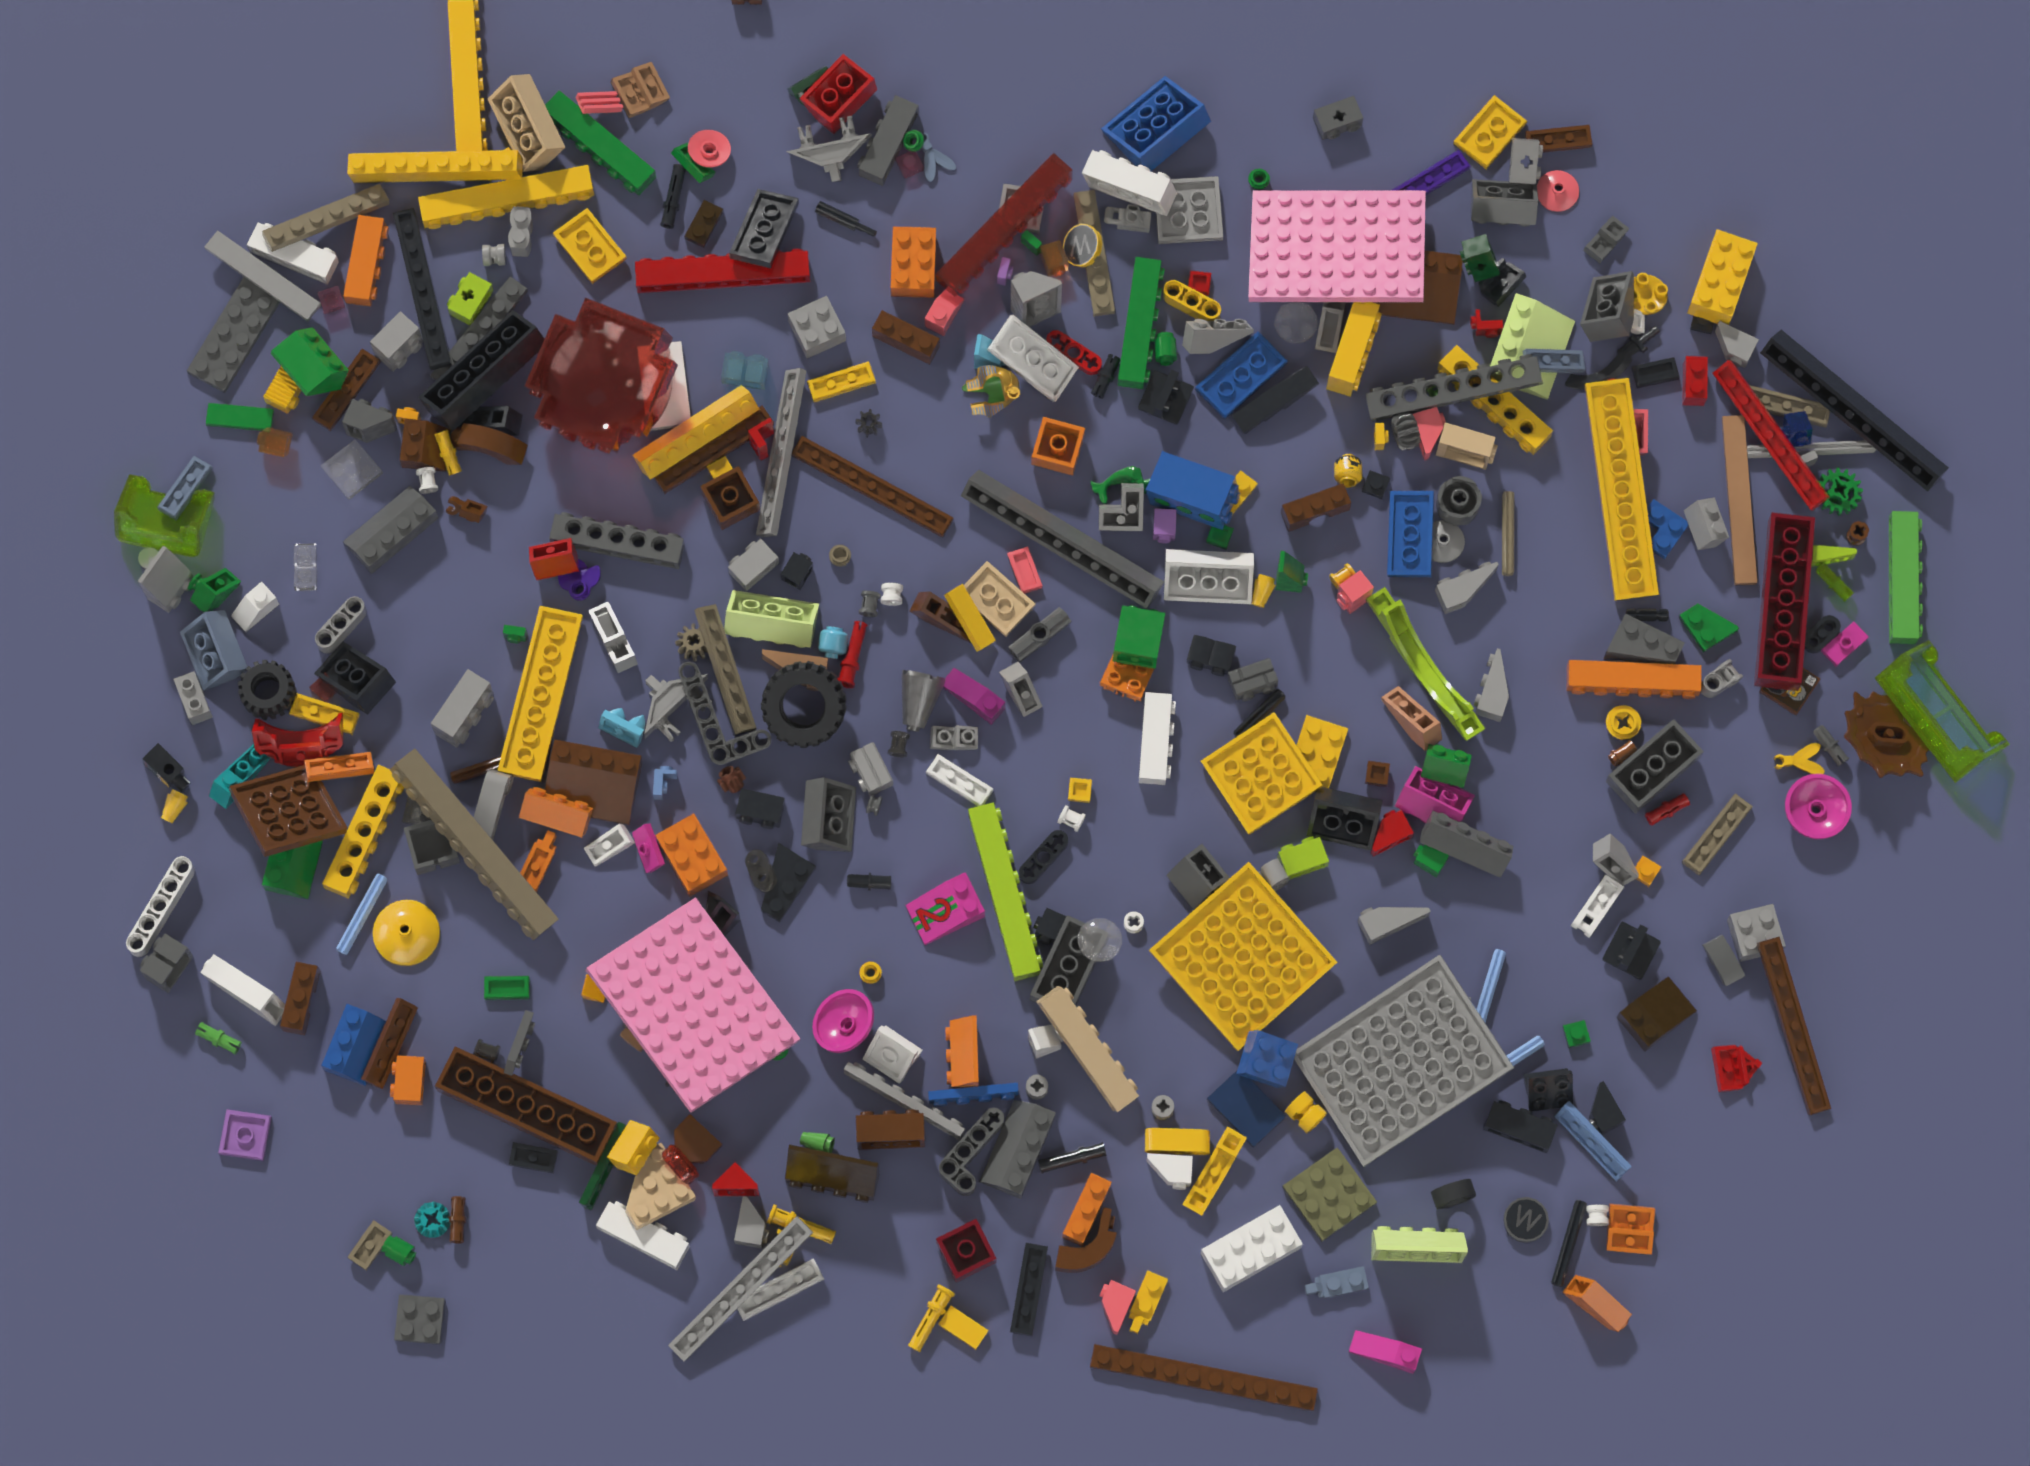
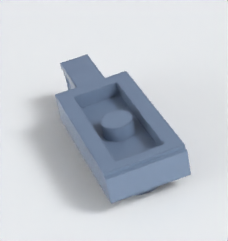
M1364 1266L1320 1275L1314 1278L1315 1283L1307 1284L1304 1287L1306 1296L1318 1293V1297H1324V1299L1369 1289Z

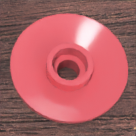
M702 130L690 138L688 153L691 159L698 165L712 168L718 167L728 160L731 146L728 139L720 132Z
M1559 170L1550 171L1544 174L1538 181V200L1548 210L1554 212L1566 211L1573 207L1578 200V183L1567 172ZM1555 186H1561L1562 190L1557 191Z

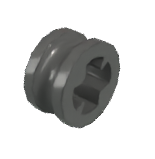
M871 794L866 813L873 812L875 816L878 815L882 802L881 796L876 798L874 794Z

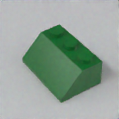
M313 327L294 331L271 351V355L306 396L341 390L349 371Z
M323 840L270 855L262 882L265 891L308 900Z

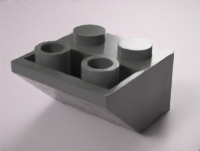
M352 399L342 421L348 436L366 443L395 432L397 425L390 410L384 407H379V409L372 407L371 403L363 399H359V401Z
M1203 844L1187 854L1166 875L1193 910L1230 878Z

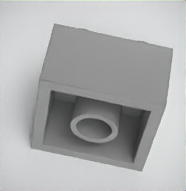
M827 296L788 313V322L807 359L846 341V333Z
M401 311L370 341L374 355L392 372L397 368H402L406 364L407 358L412 353H417L423 343L419 327Z
M1773 904L1730 914L1727 919L1739 962L1761 957L1757 946L1758 942L1780 936L1783 949L1786 946Z

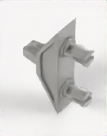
M847 116L848 127L844 118H839L843 134L841 140L816 145L813 141L811 125H806V136L802 127L797 128L801 142L800 149L786 152L823 166L825 173L830 172L832 182L842 181L840 169H844V163L872 134L856 135L853 117Z
M708 674L701 675L703 682L708 680ZM651 675L645 680L652 690L649 693L652 696L644 736L646 739L655 729H659L670 742H673L674 737L669 731L676 736H679L681 732L668 720V717L687 700V696L680 679L668 682L662 680L659 682ZM699 686L692 687L690 695L694 699H698L702 695ZM701 707V711L704 712L706 707Z

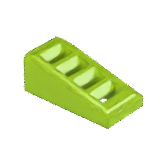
M1814 545L1811 567L1852 560L1857 554V549Z

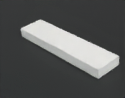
M813 1258L761 1285L737 1310L743 1321L824 1280V1277Z

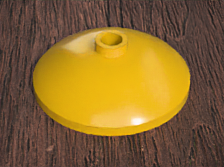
M400 900L388 905L379 913L373 926V940L378 952L387 961L400 966H412L425 961L435 951L440 938V927L435 914L426 905L414 900ZM404 926L409 927L406 933L401 932V928Z

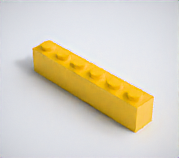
M740 385L632 456L642 473L651 480L760 409L751 393Z

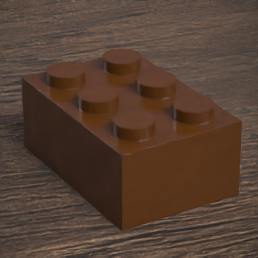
M914 1109L906 1110V1113L896 1114L894 1110L883 1111V1114L874 1115L872 1111L860 1112V1115H856L857 1150L924 1148V1113H919V1110Z

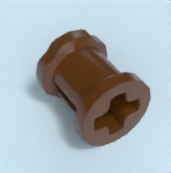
M1857 521L1851 525L1846 535L1847 541L1851 545L1859 546L1865 542L1869 532L1867 524ZM1855 531H1856V533H1860V532H1861V534H1862L1861 537H1860L1859 534H1856V535H1855L1854 532H1855Z

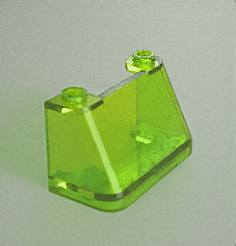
M129 474L114 510L116 538L126 544L145 548L150 547L156 550H160L162 546H165L174 554L188 557L198 556L202 549L215 500L214 492L204 489L196 490L179 518L174 520L157 509L166 494L151 491V485L146 478Z

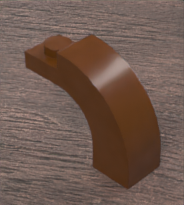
M463 423L462 427H457L450 435L451 443L456 450L481 452L500 460L506 465H522L528 447L526 443L511 435L474 424Z
M1103 1207L1098 1234L1089 1245L1081 1248L1059 1245L1055 1271L1065 1273L1087 1271L1100 1264L1108 1256L1117 1235L1116 1232L1108 1231V1228L1113 1229L1115 1216L1111 1215L1112 1209Z

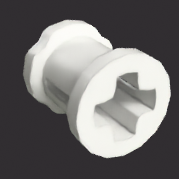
M424 467L416 470V475L419 476V492L421 494L438 491V486L435 483L434 473L436 470L434 467Z
M1065 805L1057 823H1064L1078 832L1086 814L1074 812L1069 809V806Z

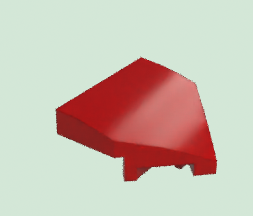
M1736 1045L1711 1048L1718 1092L1741 1090L1749 1083V1080L1762 1065V1062L1759 1059H1754L1741 1045L1738 1047Z

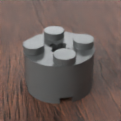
M1456 476L1445 481L1441 485L1436 499L1438 516L1451 525L1469 524L1478 514L1482 501L1481 491L1472 479L1464 476ZM1457 498L1461 499V503L1456 502Z

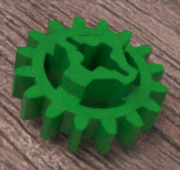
M1837 468L1835 473L1829 469L1827 476L1824 474L1820 476L1821 481L1819 483L1824 490L1827 483H1829L1828 486L1830 488L1826 492L1830 498L1823 502L1822 510L1829 508V514L1837 511V515L1840 516L1843 510L1846 514H1849L1851 511L1850 507L1854 510L1857 508L1856 502L1860 503L1862 497L1859 495L1862 494L1863 489L1858 488L1861 481L1854 480L1855 473L1849 476L1848 469L1841 473L1840 468ZM1835 489H1837V491H1842V495L1840 494V492L1835 493ZM1853 491L1852 499L1849 501L1848 494Z

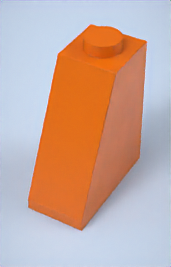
M1575 1275L1562 1292L1609 1330L1619 1332L1626 1327L1628 1319L1632 1315L1599 1283L1589 1278Z

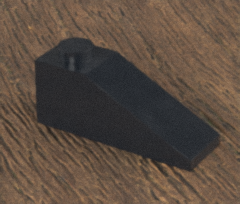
M480 406L458 427H462L463 423L495 429L511 436H519L523 415L509 406Z

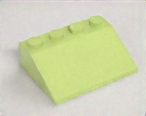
M1516 293L1490 366L1498 365V361L1504 359H1511V362L1520 360L1519 357L1523 355V350L1525 349L1565 350L1575 321L1535 299ZM1520 367L1515 368L1512 376L1515 378L1522 377L1524 369ZM1495 372L1492 374V377L1500 382L1503 375L1500 372ZM1541 372L1543 385L1520 389V391L1548 400L1557 373Z
M1380 1226L1372 1232L1371 1260L1462 1263L1468 1253L1464 1233L1458 1232V1229L1454 1228L1445 1229V1232H1436L1435 1228H1422V1231H1413L1412 1227H1400V1231L1391 1230V1227Z

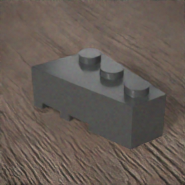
M1625 614L1604 658L1620 659L1625 662L1675 664L1685 642Z

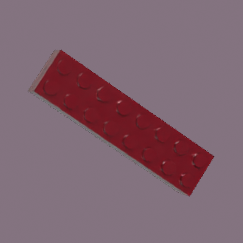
M1771 512L1769 517L1754 686L1798 691L1802 684L1815 517Z

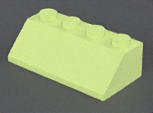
M733 590L726 610L725 634L732 637L751 638L755 641L765 640L776 644H790L799 648H811L819 604Z

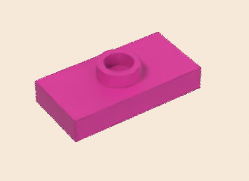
M1853 621L1828 643L1821 652L1837 667L1861 646L1869 636Z
M651 823L644 824L632 832L645 872L652 873L663 866L665 862Z

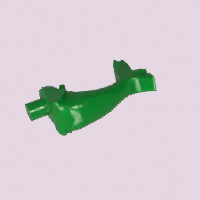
M1129 466L1113 473L1103 483L1090 482L1093 492L1099 494L1102 505H1107V489L1110 486L1121 483L1143 484L1145 495L1147 494L1146 488L1150 479H1143L1140 468Z

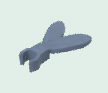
M924 132V137L926 138L922 147L925 153L924 173L926 179L932 182L936 175V163L950 171L955 170L956 165L948 156L936 149H932L929 136Z

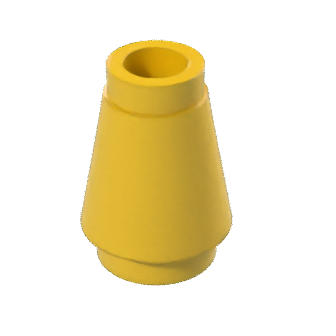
M1262 574L1258 575L1254 582L1252 605L1261 608L1265 607L1276 586L1274 578Z
M172 789L170 794H167L161 818L173 823L187 805L188 796Z

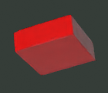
M1190 270L1188 287L1209 296L1211 273Z

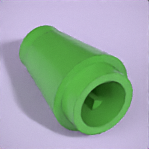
M803 1132L800 1138V1145L832 1153L835 1144V1138L830 1137V1134Z

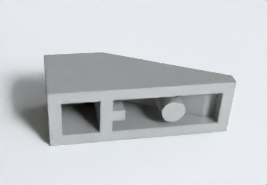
M1370 907L1360 913L1361 916H1359L1357 922L1369 945L1429 917L1431 911L1429 908L1378 907L1373 910Z

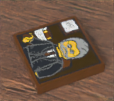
M1803 668L1802 684L1798 691L1762 687L1759 693L1797 716L1820 681V678Z

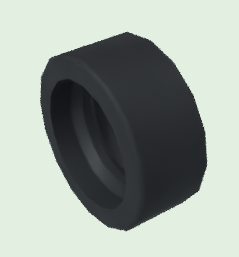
M1463 1179L1431 1191V1195L1436 1209H1444L1476 1197V1192L1471 1179Z

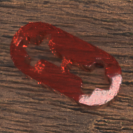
M671 1144L662 1152L664 1161L684 1183L691 1184L698 1178L699 1173L677 1146Z

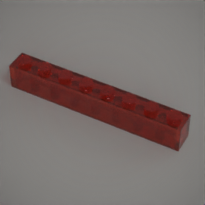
M1053 153L936 273V281L954 297L959 293L963 294L969 288V282L973 278H979L985 270L984 267L988 263L992 264L998 258V252L1003 247L1005 249L1008 248L1014 241L1013 237L1018 232L1021 234L1028 227L1029 220L1032 217L1037 218L1043 211L1042 207L1047 202H1053L1058 195L1057 192L1062 187L1066 188L1073 180V169Z

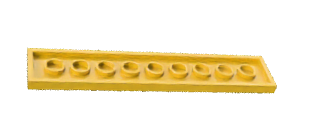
M1629 378L1586 383V399L1614 601L1659 595Z

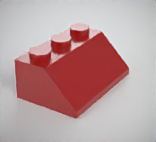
M842 54L800 97V101L821 125L835 134L841 128L839 118H844L845 122H847V116H853L877 91L874 77L846 55Z

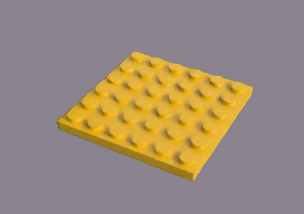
M1250 862L1246 863L1148 950L1236 1051H1239L1245 1045L1249 1031H1261L1338 963Z

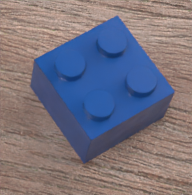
M1259 1030L1249 1031L1236 1074L1275 1088L1286 1087L1298 1044Z

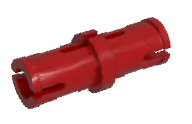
M1681 793V795L1668 802L1663 801L1661 806L1645 813V817L1648 823L1653 826L1667 817H1673L1674 813L1689 806L1690 801L1685 793Z

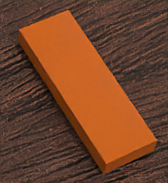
M371 752L304 760L308 782L374 774Z

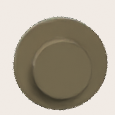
M836 545L830 550L829 559L835 566H845L851 559V552L844 545Z

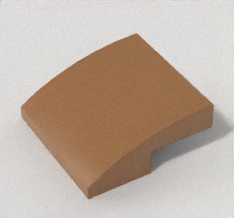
M652 62L634 67L631 72L614 77L611 80V84L617 92V96L620 98L628 118L651 110L670 99Z

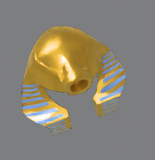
M997 366L978 367L977 376L971 380H966V384L962 386V390L966 392L988 393V402L971 404L973 415L981 414L986 415L988 418H991L1008 406L1020 395L1019 381L1012 371Z

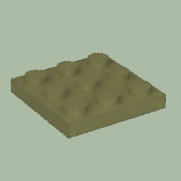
M1338 1147L1282 1186L1321 1242L1377 1204L1373 1195Z

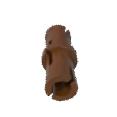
M462 1196L451 1197V1217H449L448 1221L450 1223L449 1242L454 1244L464 1243V1223L467 1222V1218L465 1217L466 1198Z

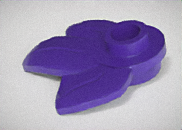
M578 559L579 571L558 576V581L561 588L569 591L573 599L582 601L590 595L591 588L598 584L601 570L598 565L588 568L582 560ZM583 587V592L578 593V589Z

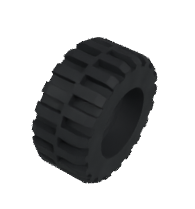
M801 661L794 662V664L782 667L767 683L762 694V718L768 725L767 729L770 733H774L779 741L782 742L783 740L792 747L794 745L800 746V748L815 747L829 740L839 729L847 708L846 693L843 691L841 681H838L836 675L832 671H828L825 666L821 664L819 666L810 661H807V663H801ZM799 684L814 686L824 698L825 708L822 716L816 722L809 725L794 723L787 717L783 708L785 694L790 688Z

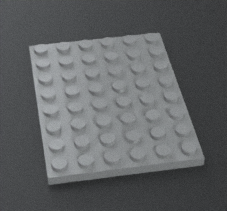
M1438 955L1299 1047L1294 1057V1060L1363 1167L1514 1069L1509 1058L1441 955Z

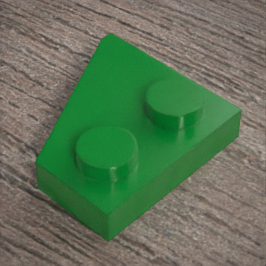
M1698 603L1679 615L1680 620L1703 653L1739 630L1737 625Z

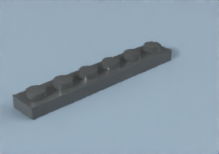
M511 276L507 279L449 351L451 366L516 307L528 292L525 286ZM451 366L434 370L430 375L431 379L436 381Z

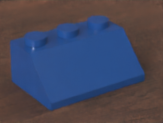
M346 1004L322 1062L323 1070L366 1086L367 1082L361 1080L386 1021L368 1011Z

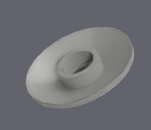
M1444 520L1435 521L1433 525L1432 560L1439 563H1448L1457 559L1465 545L1463 532L1457 525H1451ZM1445 536L1448 541L1441 542L1440 537Z

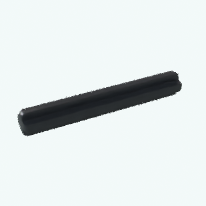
M1576 1200L1551 1281V1284L1554 1286L1562 1287L1587 1206V1203L1584 1201Z

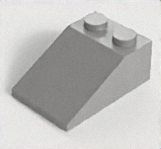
M162 546L139 578L138 583L149 601L169 613L172 608L175 609L179 605L181 595L184 591H188V585L194 576L167 547Z

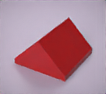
M736 1162L712 1184L714 1196H759L758 1184Z

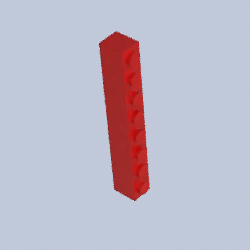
M793 249L791 252L778 250L771 268L730 259L729 253L726 256L708 254L704 257L696 258L695 256L688 255L682 259L663 257L661 260L643 258L640 261H635L637 293L810 282L808 251L803 249Z

